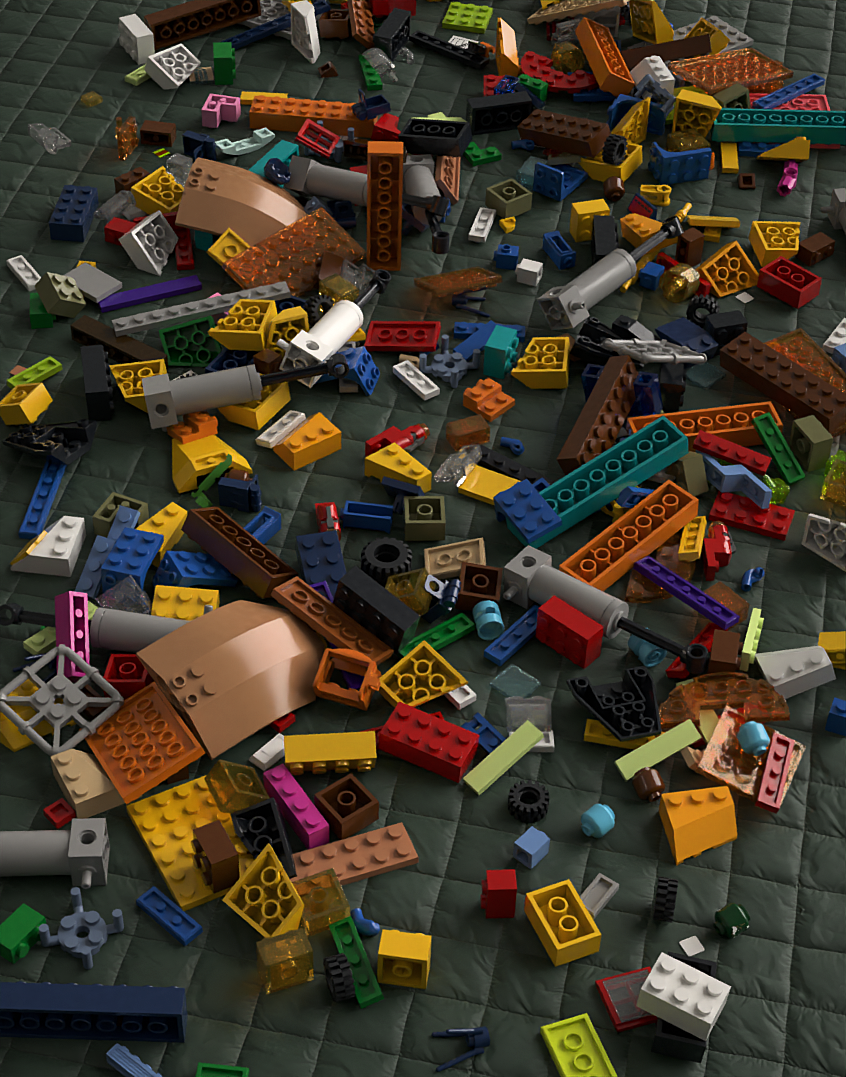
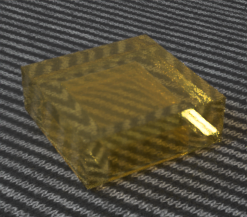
M94 91L81 96V101L89 107L103 102L102 96Z

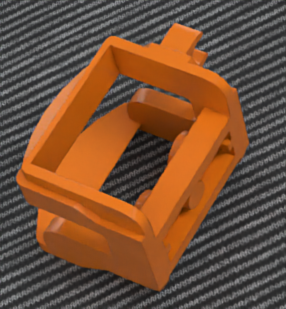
M326 648L312 687L316 696L367 711L375 691H379L381 685L379 678L382 675L377 669L376 662L363 653L351 649ZM334 668L365 676L360 691L353 688L343 689L338 684L329 682Z

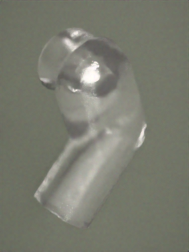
M403 47L399 50V55L401 57L406 56L409 65L414 63V54L408 48Z

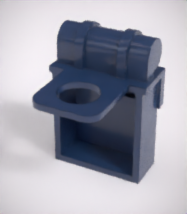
M358 89V103L351 107L352 112L360 120H365L366 118L368 120L377 118V115L391 112L390 103L382 94L365 99V94L361 89Z
M189 130L182 134L184 154L192 156L194 162L198 157L212 161L217 159L214 138Z
M327 201V206L333 213L329 218L333 229L341 230L342 228L350 229L356 227V214L353 211L351 201Z
M255 474L252 481L221 477L218 483L219 503L221 506L238 508V511L249 512L250 509L254 512L261 510L262 501L258 474Z
M428 575L423 588L429 595H427L421 618L432 623L441 615L445 616L448 614L458 600L461 581L453 579L450 582L446 580L443 583L434 576ZM435 582L438 588L434 591L431 590L429 583Z

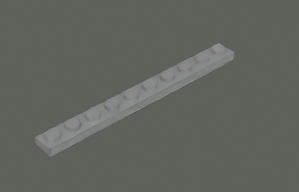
M286 281L146 313L121 317L112 320V325L116 337L228 312L240 299L277 301L290 298L291 294Z

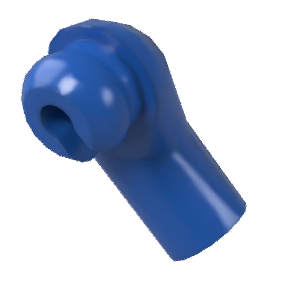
M523 139L512 141L511 146L512 149L522 148L530 151L534 149L535 143L533 140Z
M507 437L501 438L500 446L510 448L516 455L524 452V446L520 440Z
M761 567L746 571L743 574L741 589L746 592L750 591L752 583L760 581L765 575L764 570Z
M360 908L351 910L350 915L358 934L366 936L378 935L380 932L378 923L364 919Z

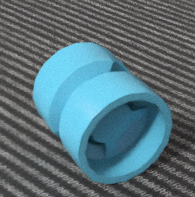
M487 600L475 605L472 613L479 637L484 640H494L500 637L504 632V624L498 604Z
M633 634L628 640V647L635 655L639 656L638 659L648 668L658 665L667 654L666 650Z

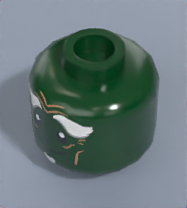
M729 903L715 912V923H713V926L720 936L725 935L727 938L733 939L748 929L750 916L741 904Z

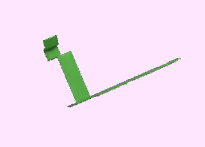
M230 454L198 486L197 492L191 494L194 498L198 497L195 501L202 508L213 505L202 490L207 491L216 481L214 479L216 477L219 478L231 465L232 456Z

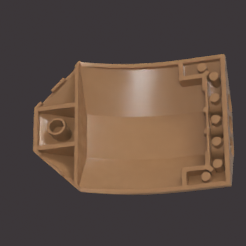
M199 157L192 164L175 221L177 226L221 236L230 228L255 251L274 261L273 264L284 257L288 259L296 256L303 250H312L319 224L308 216L303 209L304 207L296 198L279 185L246 169Z
M238 600L186 623L136 653V656L210 759L213 760L272 722L308 703L316 701V694L312 685L318 672L325 645L315 631L301 618L296 617L292 611Z

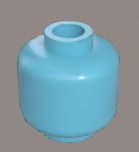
M750 721L739 727L740 731L737 734V739L746 754L759 756L767 751L766 747L770 744V738L761 723Z
M595 804L581 815V829L587 836L601 838L614 827L615 814L609 806Z

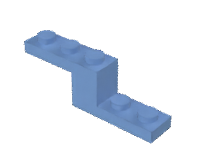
M698 450L695 451L703 456L706 479L721 493L742 491L761 509L769 508L772 490L742 464L721 466L709 454Z
M120 505L107 538L97 535L74 592L87 593L88 598L96 599L102 584L101 567L125 527L135 528L140 516L138 510Z

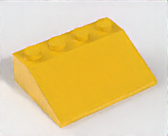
M654 0L629 1L634 37L652 44L673 41L674 31Z

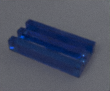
M505 75L494 88V94L497 95L498 92L499 95L512 93L515 86L520 82V78Z

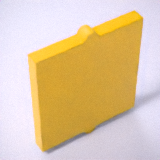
M44 530L29 541L10 564L13 565L28 556L45 537L47 532Z

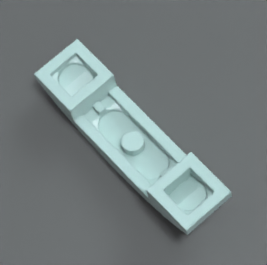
M263 128L253 131V137L233 143L228 139H223L215 143L216 148L223 153L242 155L265 146L275 138V134L269 129Z

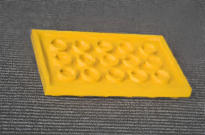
M211 773L126 806L128 815L178 907L183 911L226 895L232 888L230 887L214 894L210 886H205L201 876L202 871L200 868L196 869L192 860V855H195L191 846V841L194 840L193 829L220 820L238 853L240 877L255 860L235 833L230 815L234 812Z

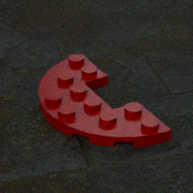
M528 51L521 59V74H526L529 77L541 79L548 83V91L558 93L559 90L568 91V93H580V90L583 89L590 91L599 87L595 75L586 73L583 70H577L569 76L561 71L551 69L553 60L546 56Z

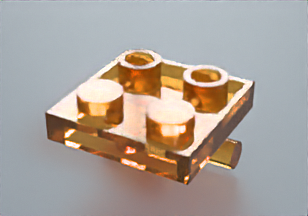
M129 116L123 124L122 117H116L115 135L118 142L119 160L125 161L139 143L137 138L138 126L133 116Z

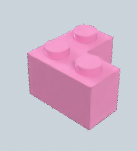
M210 94L201 109L202 126L218 128L221 120L237 122L241 115L240 98Z

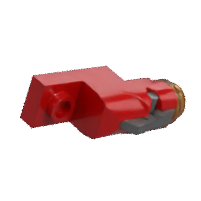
M417 423L402 431L392 426L365 442V456L367 457L394 442L410 453L427 440V437L430 435L429 429L424 423Z
M315 503L318 532L337 530L340 543L341 529L335 503Z
M721 521L712 522L708 528L709 538L703 539L701 555L706 581H714L715 573L719 572V567L727 566L732 554L736 553L732 536L727 526Z

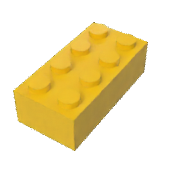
M375 731L284 736L285 767L291 775L304 774L303 771H312L313 774H324L326 770H335L336 773L348 772V769H357L359 772L370 771L371 768H375L377 759Z

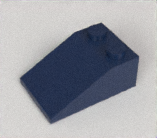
M684 317L657 327L654 330L661 340L665 339L667 342L678 346L689 347L690 350L697 353H704L707 356V360L713 358L719 346L709 332ZM684 363V370L697 364Z

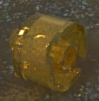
M568 41L554 45L550 59L553 60V67L556 70L568 74V72H575L583 68L585 55L581 49Z
M679 263L668 269L659 279V287L664 292L663 296L673 303L686 300L698 291L700 274L697 270L684 263Z

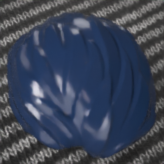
M278 158L269 159L264 166V175L278 185L290 182L291 172L288 171L289 167Z

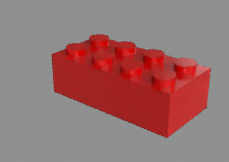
M399 702L380 731L378 749L459 783L478 751L479 735Z

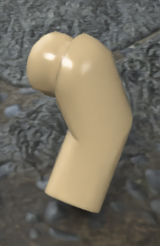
M400 354L399 363L408 360L419 370L418 357Z

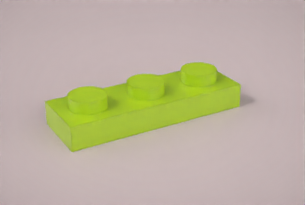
M49 356L6 380L7 386L13 389L19 384L40 383L63 370L62 364Z

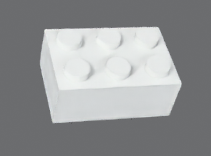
M136 14L120 17L118 24L120 45L125 48L126 52L139 65L146 63L148 56L155 54L153 33Z
M661 953L640 990L636 1006L706 1041L726 1004L731 986L669 955Z

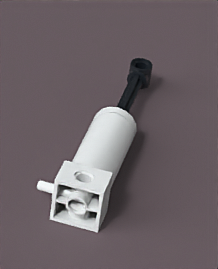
M383 269L376 270L369 282V286L354 302L348 300L337 302L308 332L301 330L291 340L290 344L279 339L276 343L277 346L286 351L279 369L286 371L326 363V360L333 354H336L363 324L361 309L376 293H385L391 280L390 273ZM322 375L299 379L298 381L311 388Z

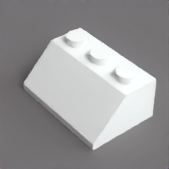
M660 56L646 57L630 71L635 86L647 74H650L655 81L661 84L660 87L662 89L665 88L673 95L675 79ZM646 90L642 97L643 99L647 97L652 98L653 94Z

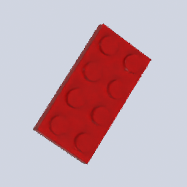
M371 321L364 346L367 351L435 352L441 324L440 321Z
M719 491L708 520L785 541L795 510L769 504L767 509H761L748 497L730 492L721 493Z

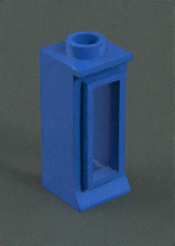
M559 230L543 234L542 248L559 270L574 267L576 251L574 252L566 243Z
M346 500L345 507L340 510V520H343V528L347 526L380 530L390 534L393 522V506Z
M264 506L263 510L244 529L264 545L281 529V513Z

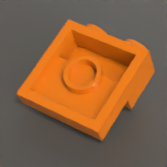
M487 378L485 380L480 379L475 387L472 389L467 388L464 391L463 406L492 422L515 406V399L502 392V385Z
M207 411L183 415L184 422L180 421L178 424L167 427L168 435L182 444L218 434L217 418L215 416L210 417Z

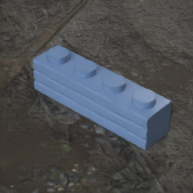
M116 1043L106 1053L107 1063L125 1077H162L159 1073L156 1074L152 1071L148 1064L142 1063L138 1056L132 1055L125 1046Z

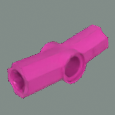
M789 159L784 163L783 176L777 186V192H779L780 196L786 197L796 186L798 163L793 159Z

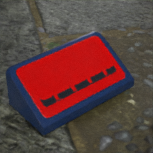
M636 193L627 210L631 214L636 213L656 220L657 208L639 193Z

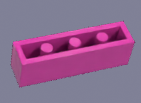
M68 591L55 596L56 647L59 644H65V647L72 649L90 665L87 593ZM59 655L56 656L57 674H58V660H59ZM65 656L64 676L71 682H77L86 674Z
M281 764L263 772L264 791L269 798H275L283 817L305 847L312 849L329 843V824L285 765Z

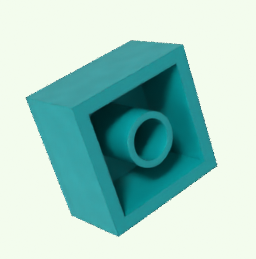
M496 325L485 345L484 375L504 379L506 374L511 372L512 363H515L518 357L516 348L519 338H517L516 329Z

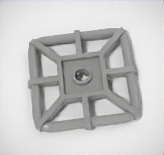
M607 338L602 343L605 349L618 352L620 356L629 355L631 358L639 360L644 364L660 362L673 365L678 363L701 365L707 361V356L704 353H697L690 350L689 347H681L667 342L665 339L654 341L638 340L637 338H632L631 340H612Z
M59 644L58 647L51 649L30 667L26 666L23 668L21 674L0 689V711L18 727V731L22 735L25 734L49 756L72 749L88 735L92 736L101 724L124 705V698L99 674V670L91 667L69 647H65V644ZM59 655L58 674L49 682H43L35 673ZM65 656L86 674L75 684L64 676ZM27 679L39 688L30 697L7 696ZM93 680L111 698L87 697L81 689ZM62 698L63 704H54L55 699ZM9 706H31L37 714L29 721H24ZM87 707H108L91 722H87L79 715ZM44 719L54 728L53 747L33 730ZM73 720L82 729L60 746V729Z

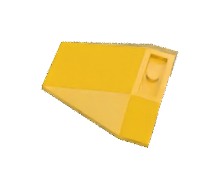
M216 435L182 444L175 438L172 439V479L179 493L198 489L197 477L211 473L221 462L227 459L226 456L228 454L232 456V463L228 467L229 470H245L249 474L253 472L247 460Z

